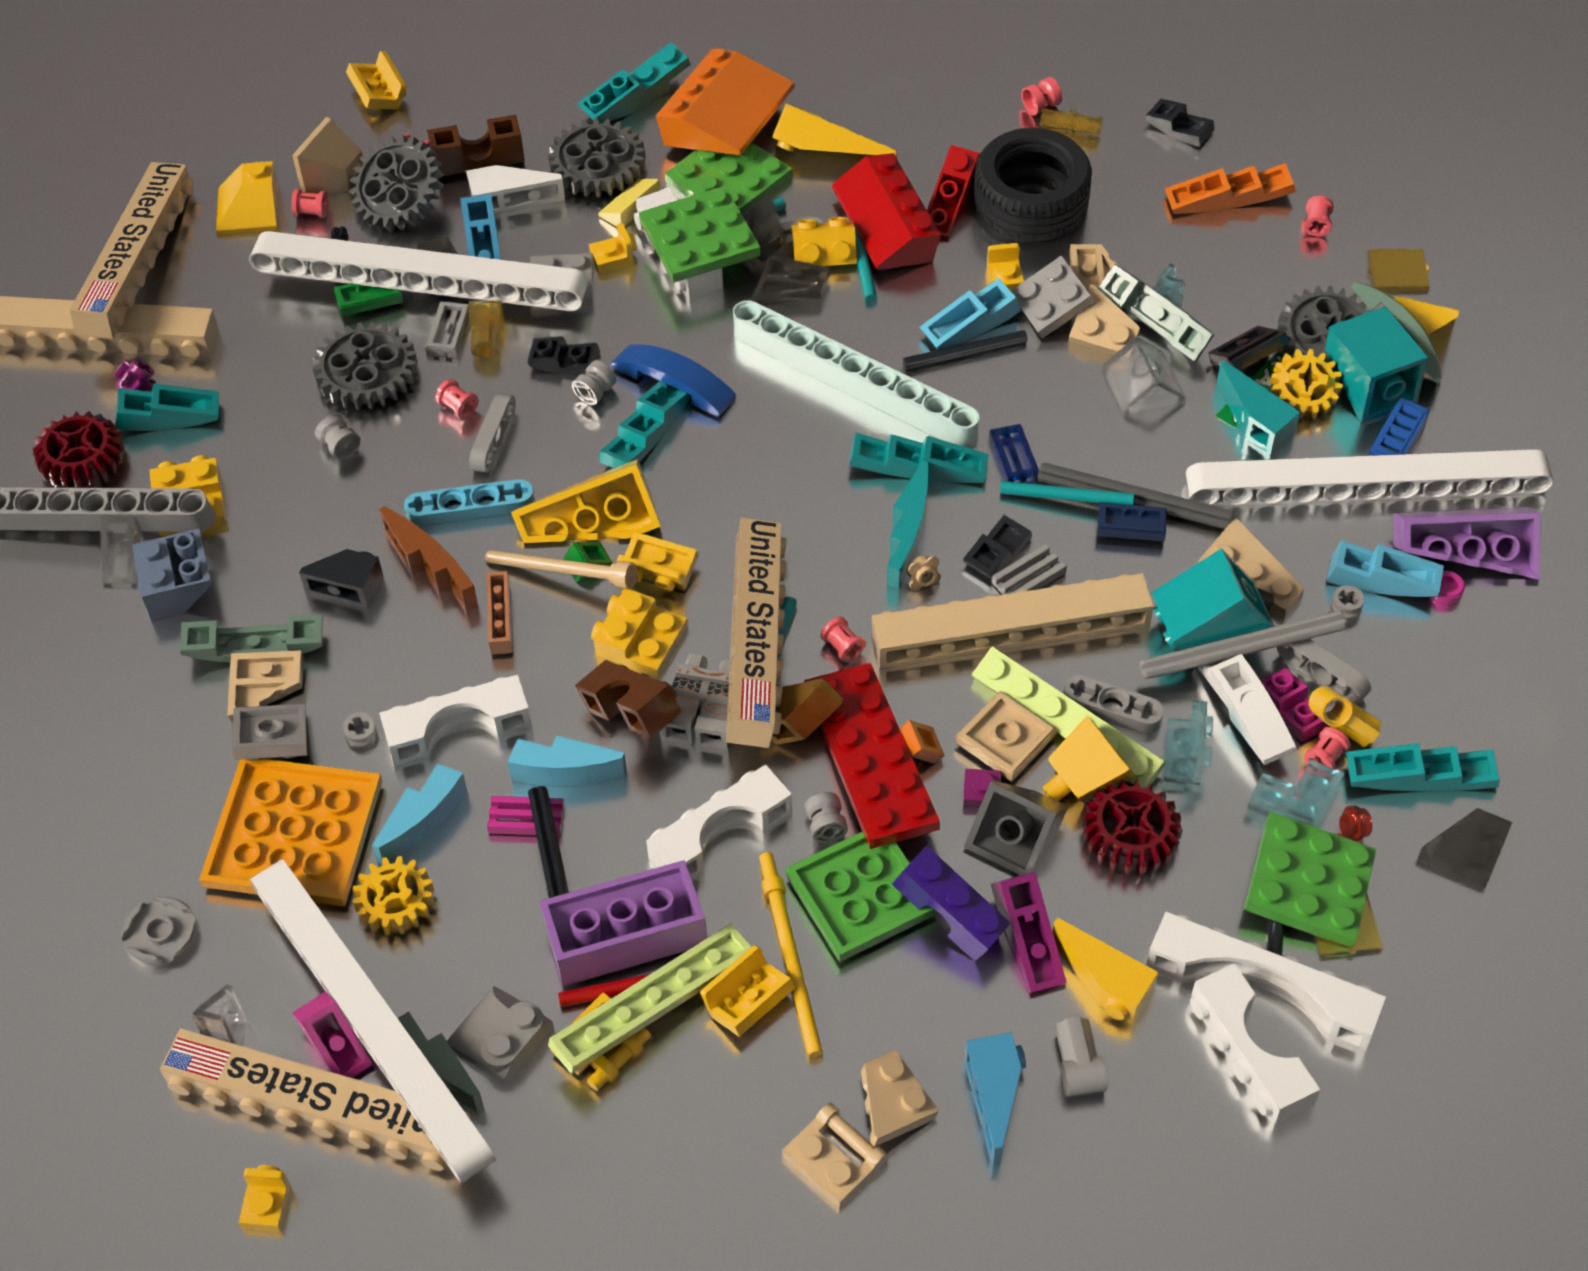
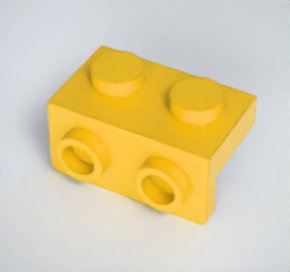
M386 51L379 52L376 64L349 63L346 73L366 108L373 110H399L402 99L406 96L407 86Z
M832 217L826 223H816L815 219H803L798 221V225H791L795 268L857 264L855 226L853 221H847L846 217Z
M634 531L625 555H619L617 562L620 560L634 562L637 567V582L646 579L667 591H673L674 588L685 591L699 554L696 549Z
M753 945L705 986L700 994L710 1017L740 1037L794 990L795 987L791 978L767 963L761 948Z

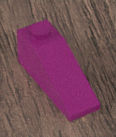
M1036 872L991 883L998 911L1011 922L1005 932L1029 993L1067 983Z

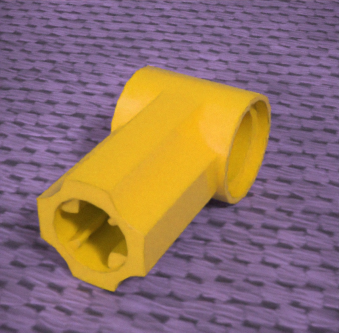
M1321 686L1312 692L1309 698V707L1318 718L1327 725L1341 731L1363 747L1374 743L1381 733L1380 727L1382 722L1344 697L1332 687ZM1335 701L1334 707L1326 712L1328 705Z

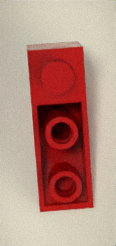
M950 145L927 208V212L941 234L940 236L948 239L974 193L976 161L980 155L979 152Z

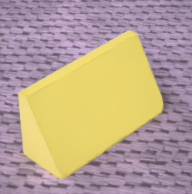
M637 179L632 186L630 185L598 213L599 217L616 227L620 223H623L624 226L628 225L634 219V213L637 212L636 199L660 191V181L658 179Z

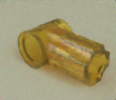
M502 300L470 301L471 354L477 356L480 360H492L495 355L499 354L500 329L504 328Z

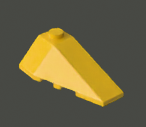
M785 104L772 138L779 140L777 146L790 152H794V149L798 148L868 155L894 153L896 156L898 153L897 150L856 134L854 131L843 126L828 122L827 119L792 104Z
M638 459L511 511L523 543L562 542L565 540L583 539L598 540L605 538L628 539L632 538L634 531L643 534L661 527L650 488Z

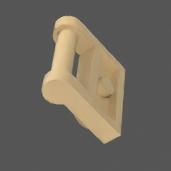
M829 1102L819 1111L816 1118L782 1149V1156L840 1209L886 1163L889 1154L880 1146L873 1147L866 1138L839 1115L840 1110L833 1103ZM829 1127L865 1159L859 1167L822 1135Z

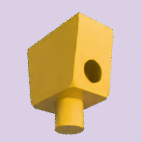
M1087 716L1050 755L1048 761L1058 772V775L1042 788L1050 798L1058 802L1072 791L1085 804L1093 800L1097 791L1104 793L1110 784L1116 788L1122 779L1124 782H1127L1136 775L1097 725Z

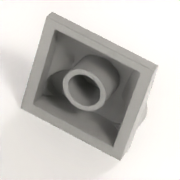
M493 986L449 1037L447 1042L454 1052L507 1086L554 1029L553 1021L545 1017L536 1004L528 1001L522 1002Z

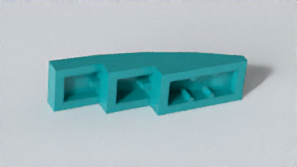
M659 381L637 400L636 411L618 425L617 437L600 450L599 462L612 468L637 459L640 462L681 414L692 395Z
M856 432L852 439L848 465L881 474L911 479L923 460L928 462V481L984 483L989 454L931 436H926L923 443L894 434L890 435L888 441H884Z
M923 460L893 506L892 528L894 530L890 535V557L892 558L887 565V586L896 590L900 589L907 576V567L916 556L923 534L928 496V462Z
M1420 743L1346 752L1349 777L1353 787L1419 792L1463 791L1499 787L1500 779L1493 749L1458 753L1456 746L1421 750Z

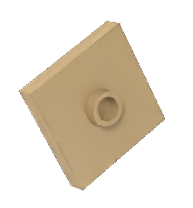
M999 691L956 735L955 743L992 769L1001 771V775L1012 782L1056 736V728L1002 691Z

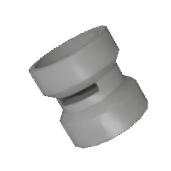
M594 360L586 368V373L579 375L572 382V389L581 401L588 405H595L603 397V391H609L616 384L617 378L608 365L602 361Z
M332 414L325 417L315 430L316 438L324 446H328L329 452L337 459L343 460L352 456L360 446V436L352 428H348L347 423L339 415Z
M823 792L810 797L805 802L804 809L807 818L812 821L810 830L815 841L820 843L833 842L842 838L847 833L848 826L845 817L840 814L842 806L837 794Z

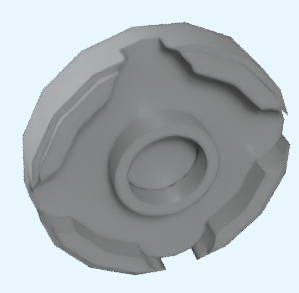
M163 896L154 898L155 901L147 904L143 902L136 906L126 917L121 929L123 946L131 960L142 967L158 969L172 966L183 960L194 948L199 935L198 922L190 907L177 898Z

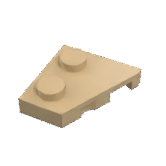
M1070 244L1069 255L1072 271L1086 290H1088L1090 284L1098 288L1114 264L1117 265V263L1109 258V253L1102 244Z
M1090 284L1087 291L1093 298L1094 303L1077 315L1069 335V342L1130 360L1140 335V327L1095 285Z
M301 650L231 653L227 712L230 721H233V708L266 706L301 689L304 658Z
M897 1050L864 1063L861 1076L863 1088L867 1093L865 1105L866 1113L870 1115L872 1132L870 1134V1142L873 1147L936 1118L939 1110Z

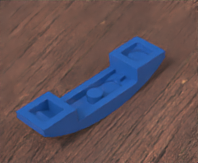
M644 344L628 345L611 362V368L638 380L643 374H646L692 395L691 405L717 417L736 399V393L708 369L681 354L661 347Z

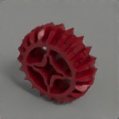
M76 411L72 417H66L63 414L62 420L58 422L51 420L50 428H41V436L35 438V447L32 449L37 471L41 473L42 478L47 483H51L55 488H84L88 485L95 488L98 481L107 483L108 474H117L116 466L123 465L122 456L125 454V447L122 442L121 433L117 430L111 419L106 420L102 414L94 416L90 411L81 416Z
M1122 779L1118 789L1110 784L1104 793L1097 791L1093 801H1089L1082 820L1083 838L1085 842H1089V853H1098L1097 859L1099 864L1110 861L1112 871L1118 866L1124 867L1126 875L1131 872L1132 868H1137L1141 875L1146 872L1147 866L1156 871L1160 867L1161 862L1167 864L1171 859L1172 853L1178 850L1179 839L1182 836L1183 829L1180 825L1182 818L1180 813L1175 812V801H1166L1165 791L1155 794L1153 784H1150L1146 789L1141 788L1138 779L1134 782L1133 786H1127ZM1105 819L1111 823V828L1115 830L1112 836L1104 826L1103 822ZM1151 819L1158 825L1161 832L1160 835L1153 831L1154 827L1149 823Z

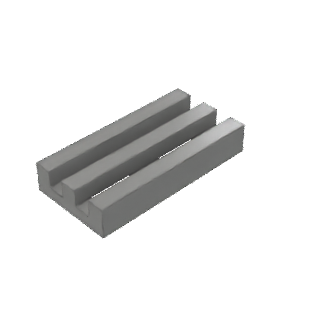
M440 301L425 346L427 355L433 356L434 352H438L440 357H445L446 353H450L451 358H458L472 314L470 304ZM452 310L445 327L442 342L437 343L447 311ZM462 311V312H461V315H460V318H459V321H458V325H457V328H456L454 337H453V340H452V343L449 344V343H450V340H451V337H452V334H453V331H454V328H455V325H456V322H457V319H458V316H459V312Z
M1044 544L993 575L992 584L1003 595L1016 593L1021 590H1037L1065 574L1067 565L1063 561L1059 563L1058 556L1055 553L1051 554L1049 552L1050 548ZM1051 566V569L1034 578L1037 573ZM1022 582L1026 583L1015 591H1010Z

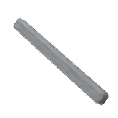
M1336 611L1144 659L1140 662V671L1143 678L1147 680L1231 659L1240 654L1247 655L1343 631L1346 628L1345 616L1342 611Z

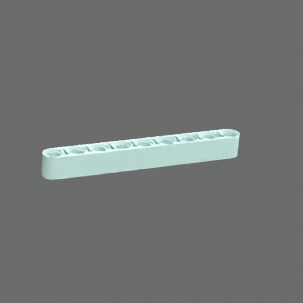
M742 301L733 308L734 335L740 342L938 439L971 448L977 443L979 413L973 407L756 302Z

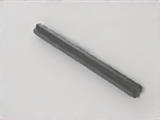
M1042 463L1038 472V480L1040 482L1062 487L1135 493L1134 505L1167 508L1168 515L1226 529L1234 517V512L1229 509L1049 463Z

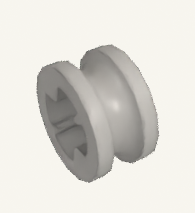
M1341 586L1333 594L1331 610L1332 612L1342 611L1345 620H1353L1361 614L1365 599L1364 595L1355 586ZM1342 601L1345 602V603L1348 602V601H1352L1354 604H1352V603L1349 602V603H1347V604L1345 605V604L1342 603Z
M353 713L343 723L346 740L353 746L364 747L369 745L377 736L375 722L367 713ZM363 725L365 733L357 735L355 727Z

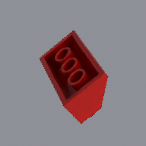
M894 153L866 156L832 184V190L848 219L853 221L855 231L877 270L933 262L941 234Z

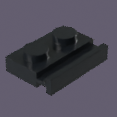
M1257 325L1208 352V355L1213 365L1220 366V362L1224 360L1241 371L1288 345L1289 341L1286 332L1283 331L1278 334V331L1275 329Z

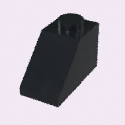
M345 549L306 565L299 572L305 593L364 608L369 607L384 577L378 556H374L366 551L358 552L350 549Z

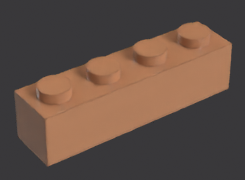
M508 571L486 573L490 652L491 655L513 653Z

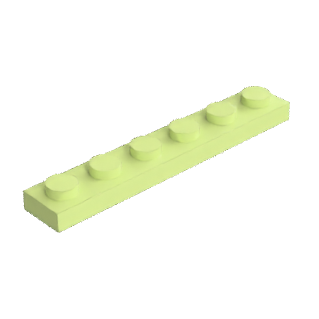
M994 647L989 649L972 673L975 679L994 692L1002 691L1055 727L1056 733L1064 739L1088 716L1136 775L1128 781L1132 785L1138 779L1140 787L1146 789L1154 782L1166 765L1162 759Z
M729 924L550 1037L548 1046L572 1075L699 993L752 946L732 924Z

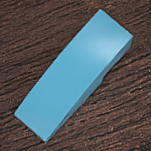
M997 278L976 295L969 290L919 328L935 348L939 350L959 345L987 333L1019 313L1021 308L1014 294Z
M1341 540L1331 556L1326 582L1340 586H1355L1361 591L1384 595L1410 597L1437 596L1440 592L1444 566L1378 544L1375 550L1372 551Z
M557 735L552 747L517 739L508 760L511 781L535 786H586L624 778L627 773L625 752Z
M437 763L420 792L409 787L406 788L372 845L379 865H382V859L385 857L391 863L398 856H404L424 842L448 819L467 793L463 772Z

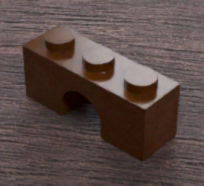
M516 114L487 119V132L477 140L463 139L459 135L457 125L427 130L430 148L437 153L436 157L442 162L439 169L444 172V176L494 165L501 166L524 162L522 137Z
M604 660L575 685L590 713L610 720L621 711L629 729L648 738L654 737L682 712L676 701V691L669 683L665 681L660 682L650 678L645 673L640 674L630 670L625 665H618L608 660Z

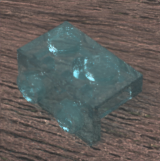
M1193 700L1189 720L1169 718L1167 720L1166 765L1164 766L1165 782L1200 785L1203 769L1210 768L1212 746H1206V737H1212L1213 716H1207L1208 701Z

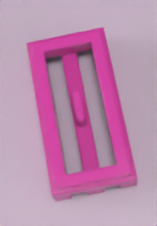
M491 796V808H489V821L487 822L488 833L536 835L529 797ZM550 798L557 836H561L564 799ZM498 818L519 819L523 822L498 821Z

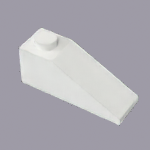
M499 165L466 171L471 197L491 194L494 214L565 201L561 174Z

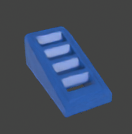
M1400 398L1369 450L1368 456L1408 454L1426 426L1430 413L1429 410L1404 398ZM1383 444H1385L1391 448L1398 450L1399 452L1396 453L1382 446Z

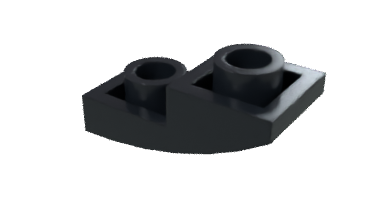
M563 336L533 338L527 363L530 367L559 374L581 375L586 373V368L594 360H599L601 351L597 342L567 345Z

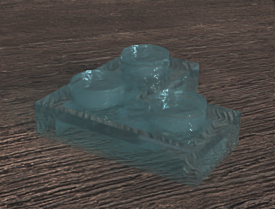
M1311 759L1297 786L1262 773L1250 797L1247 808L1266 816L1272 811L1320 828L1341 784L1344 773Z

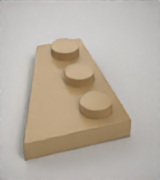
M1236 517L1198 561L1199 563L1222 548L1254 580L1266 608L1283 618L1288 615L1303 597L1305 588Z

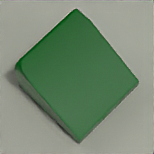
M572 542L564 557V560L611 566L613 563L601 542ZM572 575L576 582H582L592 578Z

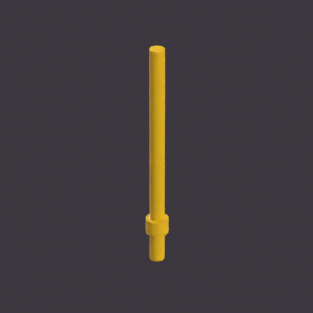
M765 852L759 856L764 876L762 881L764 896L770 900L788 977L791 978L795 987L792 993L808 1057L817 1058L823 1055V1049L784 899L786 894L784 880L782 876L778 875L773 853Z

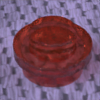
M1356 805L1347 806L1340 816L1339 827L1346 838L1360 842L1371 834L1372 819L1366 809L1359 808Z

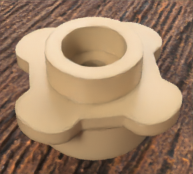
M918 556L909 563L907 574L911 578L909 587L912 590L918 591L923 586L935 585L940 581L941 575L937 568L940 561L936 556Z

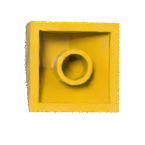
M273 161L242 163L218 187L217 235L278 230L279 184Z
M1395 296V299L1416 317L1428 335L1456 319L1459 315V310Z

